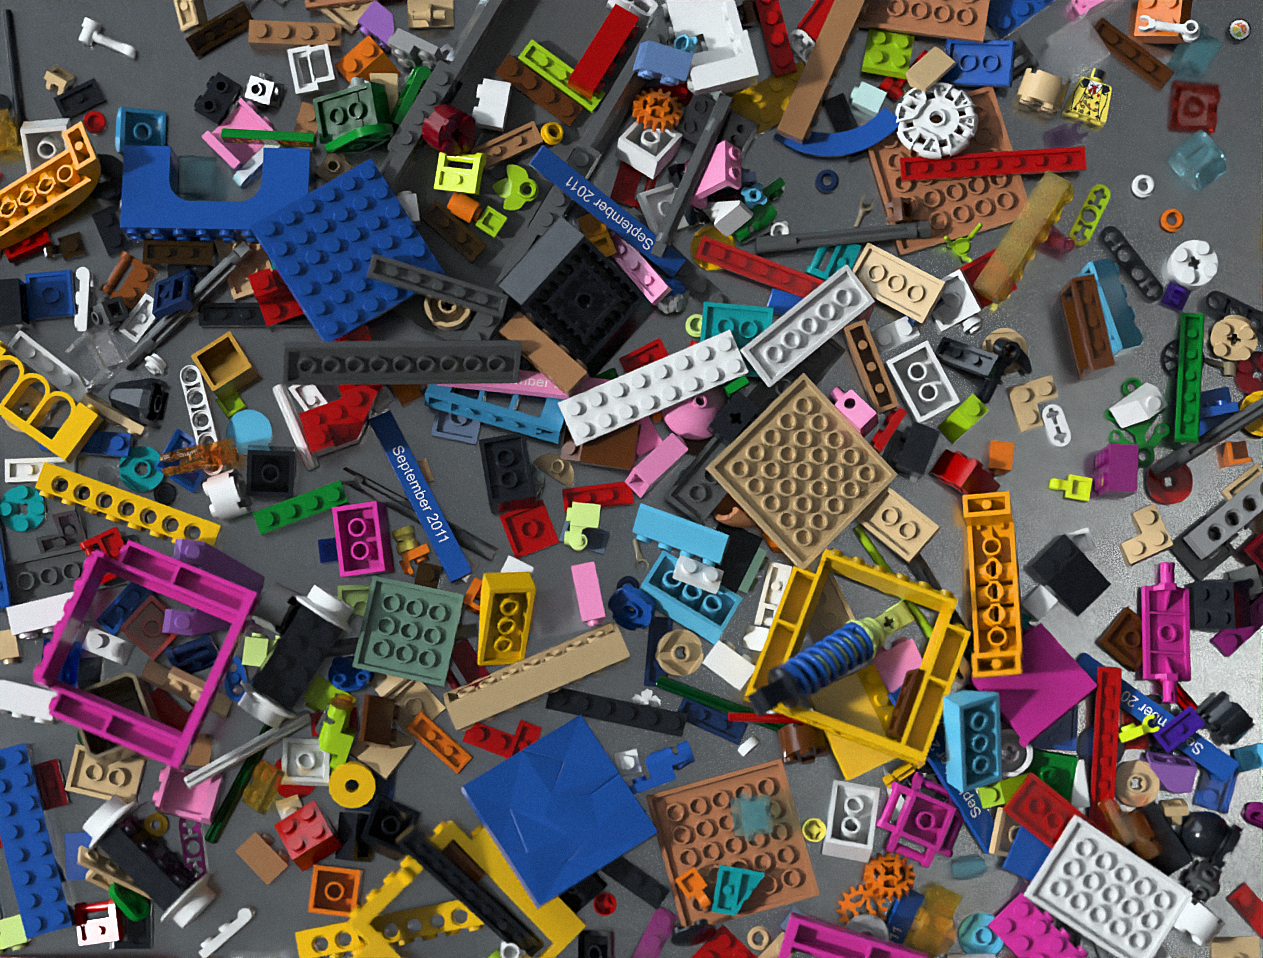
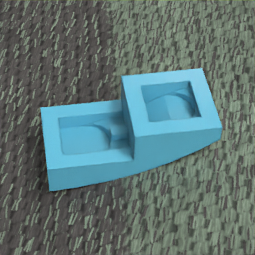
M1263 743L1233 749L1235 760L1240 763L1237 767L1238 773L1263 767Z

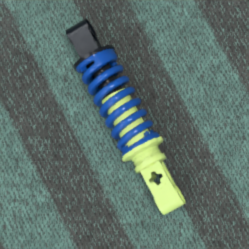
M905 601L898 602L874 619L866 617L861 621L849 620L841 629L835 630L831 635H827L823 640L808 647L804 652H800L795 657L787 660L786 663L770 669L768 672L769 684L747 696L759 717L773 710L780 703L791 709L797 707L801 700L817 693L820 688L827 687L829 682L836 681L838 676H844L847 671L854 670L857 665H862L865 661L875 658L877 649L885 643V637L915 621Z

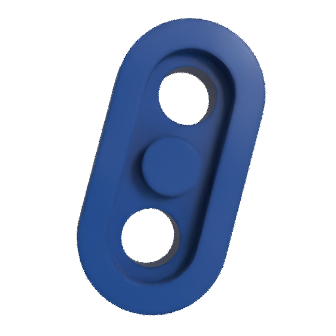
M234 656L232 663L237 665V670L231 672L228 669L224 686L229 699L239 702L245 694V690L243 689L242 693L238 695L235 693V688L239 685L242 687L241 681L247 683L249 681L245 665H242V659Z

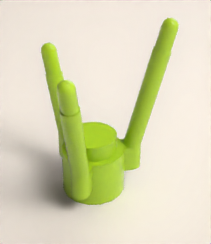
M979 223L967 238H958L952 242L948 236L944 237L947 247L951 248L953 255L962 258L963 262H973V259L967 255L971 250L970 242L982 228V223Z

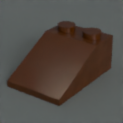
M566 424L560 459L575 464L633 470L641 424H628L577 447Z

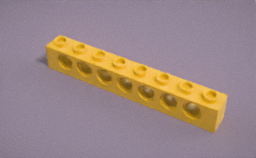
M44 462L35 486L36 489L41 490L39 493L41 496L53 499L54 495L63 498L61 503L69 506L76 503L85 506L83 511L97 515L98 511L107 514L105 519L119 523L120 519L129 522L127 527L141 531L142 527L151 530L150 535L163 539V536L166 535L173 538L171 542L174 544L176 539L192 540L189 538L188 532L192 527H198L201 534L195 541L206 542L215 548L223 528L219 524ZM62 479L67 480V490L59 492L57 490V483ZM84 487L89 488V498L81 500L79 498V491ZM110 495L112 497L111 506L103 508L101 506L102 497ZM127 503H132L135 508L134 513L130 516L123 514V507ZM149 511H154L157 516L156 521L152 524H147L144 519L145 514ZM171 519H176L179 524L178 529L174 532H169L166 527L167 522Z
M458 899L377 915L369 923L389 946L391 942L399 941V945L413 943V938L422 937L423 941L434 939L437 933L445 932L446 936L459 934V929L467 927L469 931L483 929L482 924H484ZM462 909L466 911L468 915L466 922L460 923L455 919V912ZM440 914L443 916L444 925L442 927H436L432 924L433 915ZM411 919H418L421 922V929L418 932L410 930L409 921ZM347 921L295 932L299 958H320L329 955L330 958L343 957V952L353 951L361 942L365 944L366 941L350 929L351 926ZM393 923L397 926L398 933L396 936H389L386 933L387 924ZM346 932L350 934L352 938L350 945L341 944L339 940L341 933ZM319 937L327 939L328 948L326 950H320L317 947L316 942Z

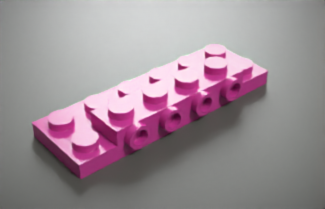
M1022 892L988 924L993 932L1019 958H1086L1089 956L1080 945L1075 948L1069 942L1072 937L1063 928L1058 930L1052 924L1055 921L1046 910L1041 913Z

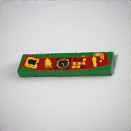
M223 128L221 130V138L225 143L315 148L317 145V139L313 133Z

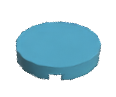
M243 410L236 413L229 420L226 427V438L229 445L237 453L247 456L249 445H270L273 438V428L270 421L262 413L256 410Z
M975 913L968 916L962 922L959 929V943L967 954H995L996 956L1003 949L1005 943L988 926L995 916L988 913Z

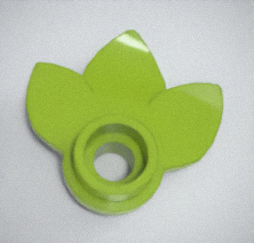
M513 164L507 165L508 178L502 179L493 185L494 191L500 197L505 198L503 208L510 211L520 209L525 202L535 200L539 194L537 183L528 178L527 171ZM530 187L532 191L530 194H524L523 189Z

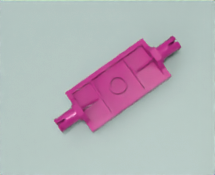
M1169 562L1160 563V583L1158 586L1141 587L1143 680H1160V682H1163L1162 703H1178L1177 682L1191 681L1189 588H1180L1175 583V563L1170 562V564Z

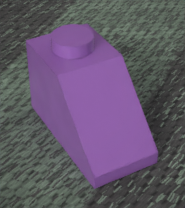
M1147 751L1146 756L1150 768L1167 790L1177 794L1192 792L1197 766L1191 757Z

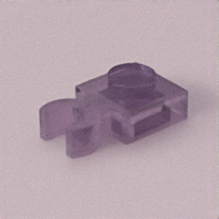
M1077 121L1071 129H1068L1065 123L1044 132L1049 148L1073 147L1075 145L1073 139L1082 140L1086 138L1087 132L1079 134L1076 130L1077 127L1083 125V121Z

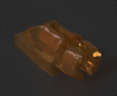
M234 438L186 447L163 453L159 456L160 462L182 461L178 467L163 468L162 472L165 477L188 472H199L239 461Z
M1105 798L1097 802L1118 842L1122 845L1132 842L1131 847L1144 861L1163 852L1158 841L1150 840L1154 836V832L1141 812L1132 810L1120 816L1122 810L1115 800L1112 801V799Z

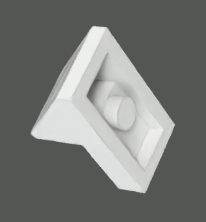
M741 200L707 202V207L703 208V211L710 217V220L714 222L715 227L726 237L730 236L751 219L754 214Z

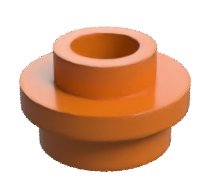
M1168 209L1161 216V225L1169 232L1178 231L1184 224V216L1177 209ZM1174 217L1176 223L1170 224L1168 218Z

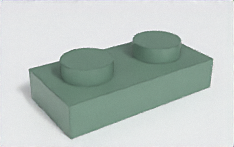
M759 547L738 591L747 594L748 590L753 592L759 580L755 576L759 569L764 570L769 558L765 557L768 551Z

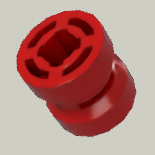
M604 891L599 893L593 901L594 910L601 916L611 915L617 906L616 898L610 892Z

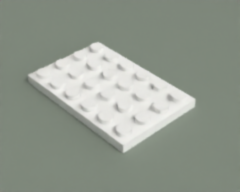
M1076 815L1070 820L1024 894L1025 897L1117 958H1153L1193 895L1192 892Z

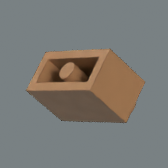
M256 831L235 852L267 885H271L291 865L288 862L290 858L282 849L277 851L272 846L273 840L267 833L263 832L261 834L259 831Z

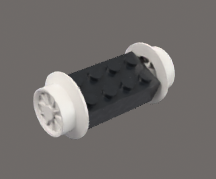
M317 585L313 586L308 596L296 595L295 598L301 602L253 676L250 681L251 684L245 681L240 682L245 690V694L238 705L255 718L275 729L279 728L285 717H297L292 711L293 707L340 636L342 629L350 633L352 632L347 621L354 609Z
M118 795L113 796L83 826V829L92 837L89 849L93 850L99 846L164 912L168 910L161 918V922L173 919L182 929L185 928L216 897V894L207 886L210 874H205L197 881L194 878L193 872L188 868H184L178 862L177 856L173 852L167 851L161 845V840L145 829V825L140 819L135 818L133 815L130 816L139 803L136 801L126 804Z

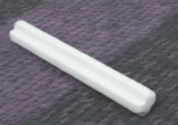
M278 384L273 387V392L306 470L315 469L319 466V463L311 452L303 425L286 385Z

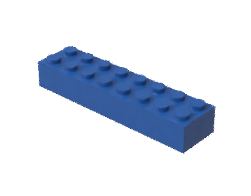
M22 743L0 750V838L26 938L76 925L74 908L49 812L45 810L34 767L36 763L31 743Z

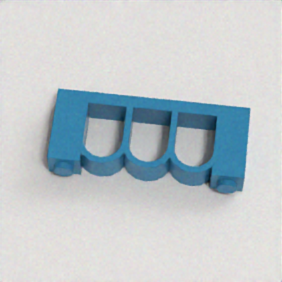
M428 384L425 392L424 406L556 444L559 443L566 422L558 403L566 399L544 397L546 402L539 418L516 411L519 400L523 396L520 394L513 395L508 409L485 402L488 391L481 390L476 400L454 393L455 387Z

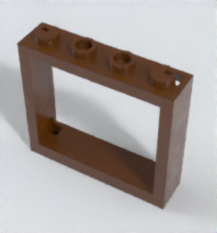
M1090 274L1071 278L1061 289L1060 296L1080 381L1102 377L1116 365L1095 275ZM1072 293V300L1066 301L1065 294Z

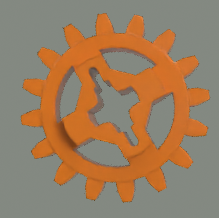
M650 88L649 93L642 90L641 95H636L632 105V116L637 118V124L644 123V129L651 127L652 132L660 129L664 133L665 128L671 131L674 125L678 126L683 113L681 110L682 104L677 103V97H670L671 92L668 91L664 94L660 88L658 92Z
M887 852L886 857L879 853L877 860L871 858L870 864L865 866L866 889H871L872 896L878 893L879 900L881 901L884 896L888 897L889 902H892L893 897L901 900L902 894L908 896L909 889L914 887L915 873L913 872V865H907V858L900 860L898 853L895 857H891L890 852ZM874 873H876V877L878 878L877 881L874 878Z
M859 884L858 890H855L852 886L849 887L851 893L842 892V895L845 897L844 901H837L842 905L841 908L836 909L837 913L842 914L838 921L846 922L844 928L850 921L847 917L846 909L852 911L853 916H857L859 912L856 911V907H861L862 904H865V908L868 910L867 914H874L882 920H886L882 912L888 911V908L881 905L886 901L885 898L882 901L879 900L878 893L872 896L871 889L863 890L862 884ZM862 894L860 900L856 902L849 901L852 897ZM871 897L876 902L877 911L873 910L870 905Z

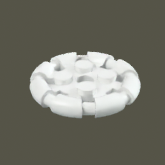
M936 82L927 92L917 88L911 89L903 96V102L898 104L895 111L897 116L896 123L900 122L897 127V135L902 144L908 150L918 152V156L929 159H941V156L950 155L951 157L960 153L970 144L969 140L975 136L978 127V114H975L974 109L976 107L972 99L962 89L959 91L954 88V85L945 82ZM933 93L935 98L927 100L926 95ZM951 96L952 98H954V100L951 101L947 98ZM917 105L915 110L910 108V106ZM963 111L966 115L959 116L958 112ZM933 115H939L943 120L940 123H933L930 121V118ZM913 122V127L907 128V123ZM957 129L963 131L962 135L956 133ZM920 137L926 140L924 144L917 142ZM947 142V146L939 147V144Z

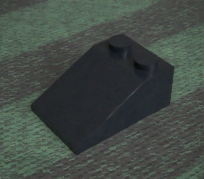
M1065 534L1056 539L1029 566L1077 617L1111 585L1095 565Z

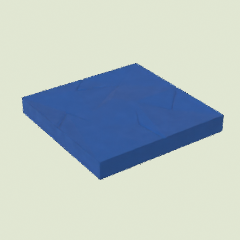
M582 715L577 716L465 784L461 789L537 910L650 840L658 833Z

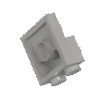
M400 28L397 29L395 34H391L388 39L387 46L392 48L391 53L397 57V62L404 67H416L422 62L424 66L434 70L439 60L445 61L439 47Z

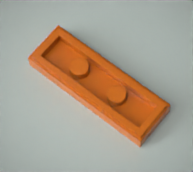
M420 711L405 727L406 730L456 774H459L473 758L466 749L423 711Z

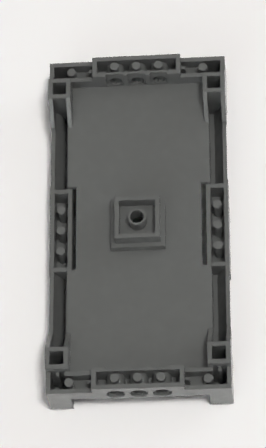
M480 0L444 62L442 60L438 61L387 146L389 154L379 171L395 196H398V193L402 191H412V194L416 193L420 215L435 199L447 209V205L455 192L434 189L440 152L427 143L417 161H413L412 158L424 140L422 136L424 119L430 117L435 111L433 110L434 107L446 104L458 82L462 83V86L450 105L472 116L474 106L478 107L480 98L476 97L478 84H483L484 78L505 82L495 75L496 70L508 54L518 60L519 55L532 39L572 69H575L611 11L593 0ZM648 26L646 31L640 28L634 39L629 38L626 43L629 46L622 58L618 56L615 61L617 66L611 76L606 75L603 80L605 86L602 91L606 93L605 98L593 114L583 107V111L570 128L512 87L504 132L476 127L473 148L532 121L535 122L539 133L546 123H558L563 129V139L557 145H549L544 142L483 171L479 195L463 193L480 202V208L483 209V212L487 206H490L508 218L497 237L493 238L476 227V221L473 220L470 224L455 216L487 245V248L473 263H470L422 219L421 225L415 226L446 276L506 294L497 284L559 216L566 217L575 202L531 167L529 162L541 146L544 145L588 180L633 101H635L636 95H641V91L645 90L651 81L638 77V72L633 71L640 43L650 40L669 46V37ZM518 60V61H519L520 63H522L524 66H526L527 68H529V67H528L527 65H525L523 62H521L520 60ZM450 161L448 167L472 170L473 163ZM510 164L524 168L527 171L528 178L534 180L539 187L537 198L531 202H525L520 209L515 211L505 210L503 208L505 198L500 197L493 189V185L496 182L508 178L507 165ZM530 187L523 189L524 194H530L532 191ZM416 294L390 310L444 341H484L494 338L509 311L511 312L515 302L508 296L503 318L501 319L473 311L470 321L462 328L454 331L441 330L432 324L425 311L424 301L426 296ZM446 302V306L443 308H446L448 311L452 310L454 304Z

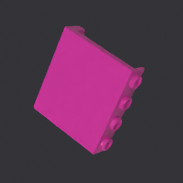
M1039 623L1036 627L1031 625L1023 632L1024 663L1022 675L973 678L972 672L970 675L972 678L968 684L969 687L975 685L981 692H997L999 694L1000 715L1021 737L1018 742L1024 749L1091 695L1098 686L1042 623Z

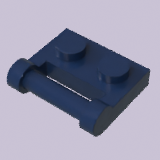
M184 270L156 283L152 314L156 319L169 316L180 309L190 310L192 308V284L195 282L196 277L194 271ZM183 284L182 296L178 297L179 287Z
M209 632L202 634V637L182 645L164 648L171 666L188 674L214 666L220 653Z

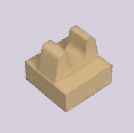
M55 65L46 71L44 77L47 80L46 88L50 90L55 84L59 88L57 94L60 95L66 92L68 87L74 83L76 75Z
M1185 799L1161 800V810L1165 817L1169 816L1171 825H1181L1182 815H1189V806Z

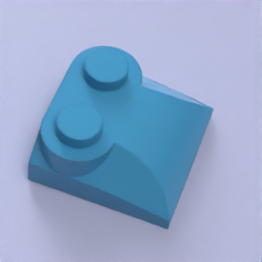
M121 106L116 119L115 146L117 154L124 156V145L165 146L166 111Z

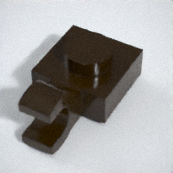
M80 231L59 237V245L43 248L47 259L63 255L64 260L68 261L87 255Z

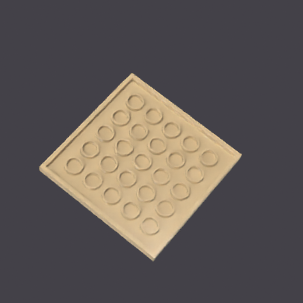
M802 373L754 422L706 467L707 471L798 568L803 570L898 475L805 373Z

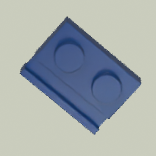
M1203 767L1193 804L1227 814L1239 774L1238 769L1236 768L1225 783Z

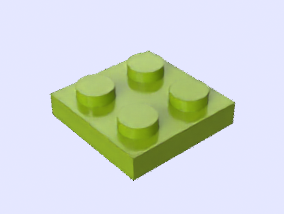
M869 29L862 72L907 80L906 72L909 70L914 37Z

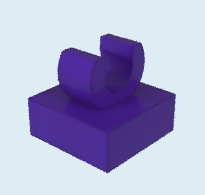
M1170 281L1159 304L1181 313L1191 291Z

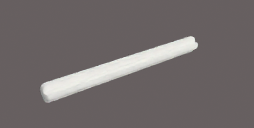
M302 711L297 714L296 718H290L281 723L278 729L272 728L191 773L184 778L189 789L196 787L311 722L310 714L307 711Z

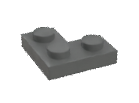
M75 505L52 509L56 529L37 532L35 536L41 554L76 547L81 542L87 540Z

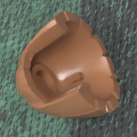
M729 493L712 511L717 521L731 527L747 528L757 525Z

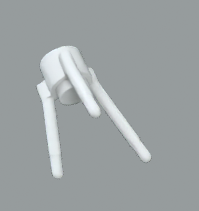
M501 943L502 958H533L526 954L524 950H519L515 944Z

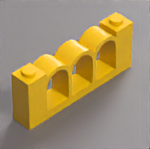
M0 341V371L10 364L18 365L20 370L18 380L0 403V415L71 465L103 421V418L98 415L100 410L90 403L87 406L80 402L78 403L65 392L55 391L54 386L45 377L37 373H30L28 367L6 351L8 346ZM41 382L45 386V395L28 420L24 421L10 410L28 386ZM67 400L71 405V413L51 440L36 428L56 402Z

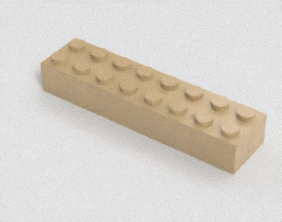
M614 620L490 673V675L484 678L481 677V679H476L470 684L467 683V685H462L444 693L445 706L456 731L459 729L463 731L468 730L480 720L489 721L495 718L496 714L501 711L509 712L516 709L518 704L527 701V703L539 699L541 694L557 692L562 688V685L569 682L570 684L578 683L583 680V676L590 673L592 675L599 674L605 670V667L611 664L620 665L627 660L626 658L630 657V654ZM483 680V681L480 682L479 685L476 686V687H474V686L467 687V686H469V685H471V684H474V683H476V682H478V681Z

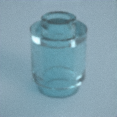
M979 854L957 857V860L951 861L954 880L960 879V881L982 878L983 872H987L985 859L980 858Z

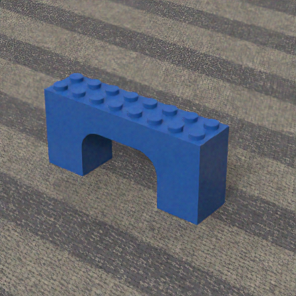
M124 145L120 228L128 238L136 242H143L145 238L161 241H168V239H177V241L200 239V242L223 240L225 243H237V240H246L250 244H259V241L250 229L251 225L315 190L316 159L308 148H263L262 183L259 191L252 198L242 202L187 201L178 197L179 158L171 146Z

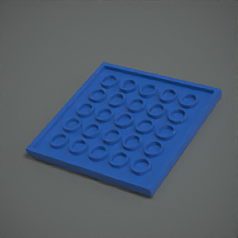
M372 159L363 162L251 225L250 228L322 342H335L418 294L366 278L373 254L446 276Z

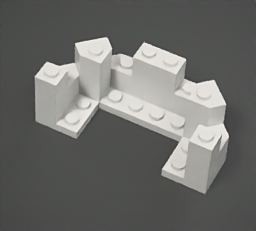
M665 0V4H662L664 17H669L671 26H667L670 40L676 39L682 34H687L688 37L695 36L697 40L703 39V41H700L702 52L693 54L686 79L688 90L694 92V96L720 90L724 94L757 85L759 73L747 30H742L735 0Z

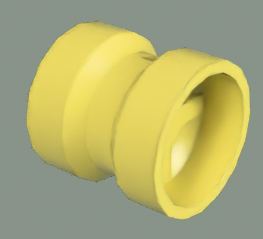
M413 525L391 532L393 539L398 544L396 546L398 554H403L420 546L418 540L414 537L415 530Z
M810 818L803 823L802 833L807 840L817 842L824 838L826 827L821 820Z

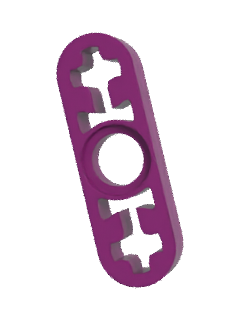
M180 818L178 825L185 868L191 870L195 867L194 861L189 862L188 858L202 857V861L197 860V866L202 868L203 872L199 873V877H196L194 874V878L198 881L208 873L201 822H196V826L192 827L193 834L198 832V837L185 839V834H190L189 828L184 827V823L188 819ZM192 840L197 841L200 845V850L197 854H190L187 850V844Z

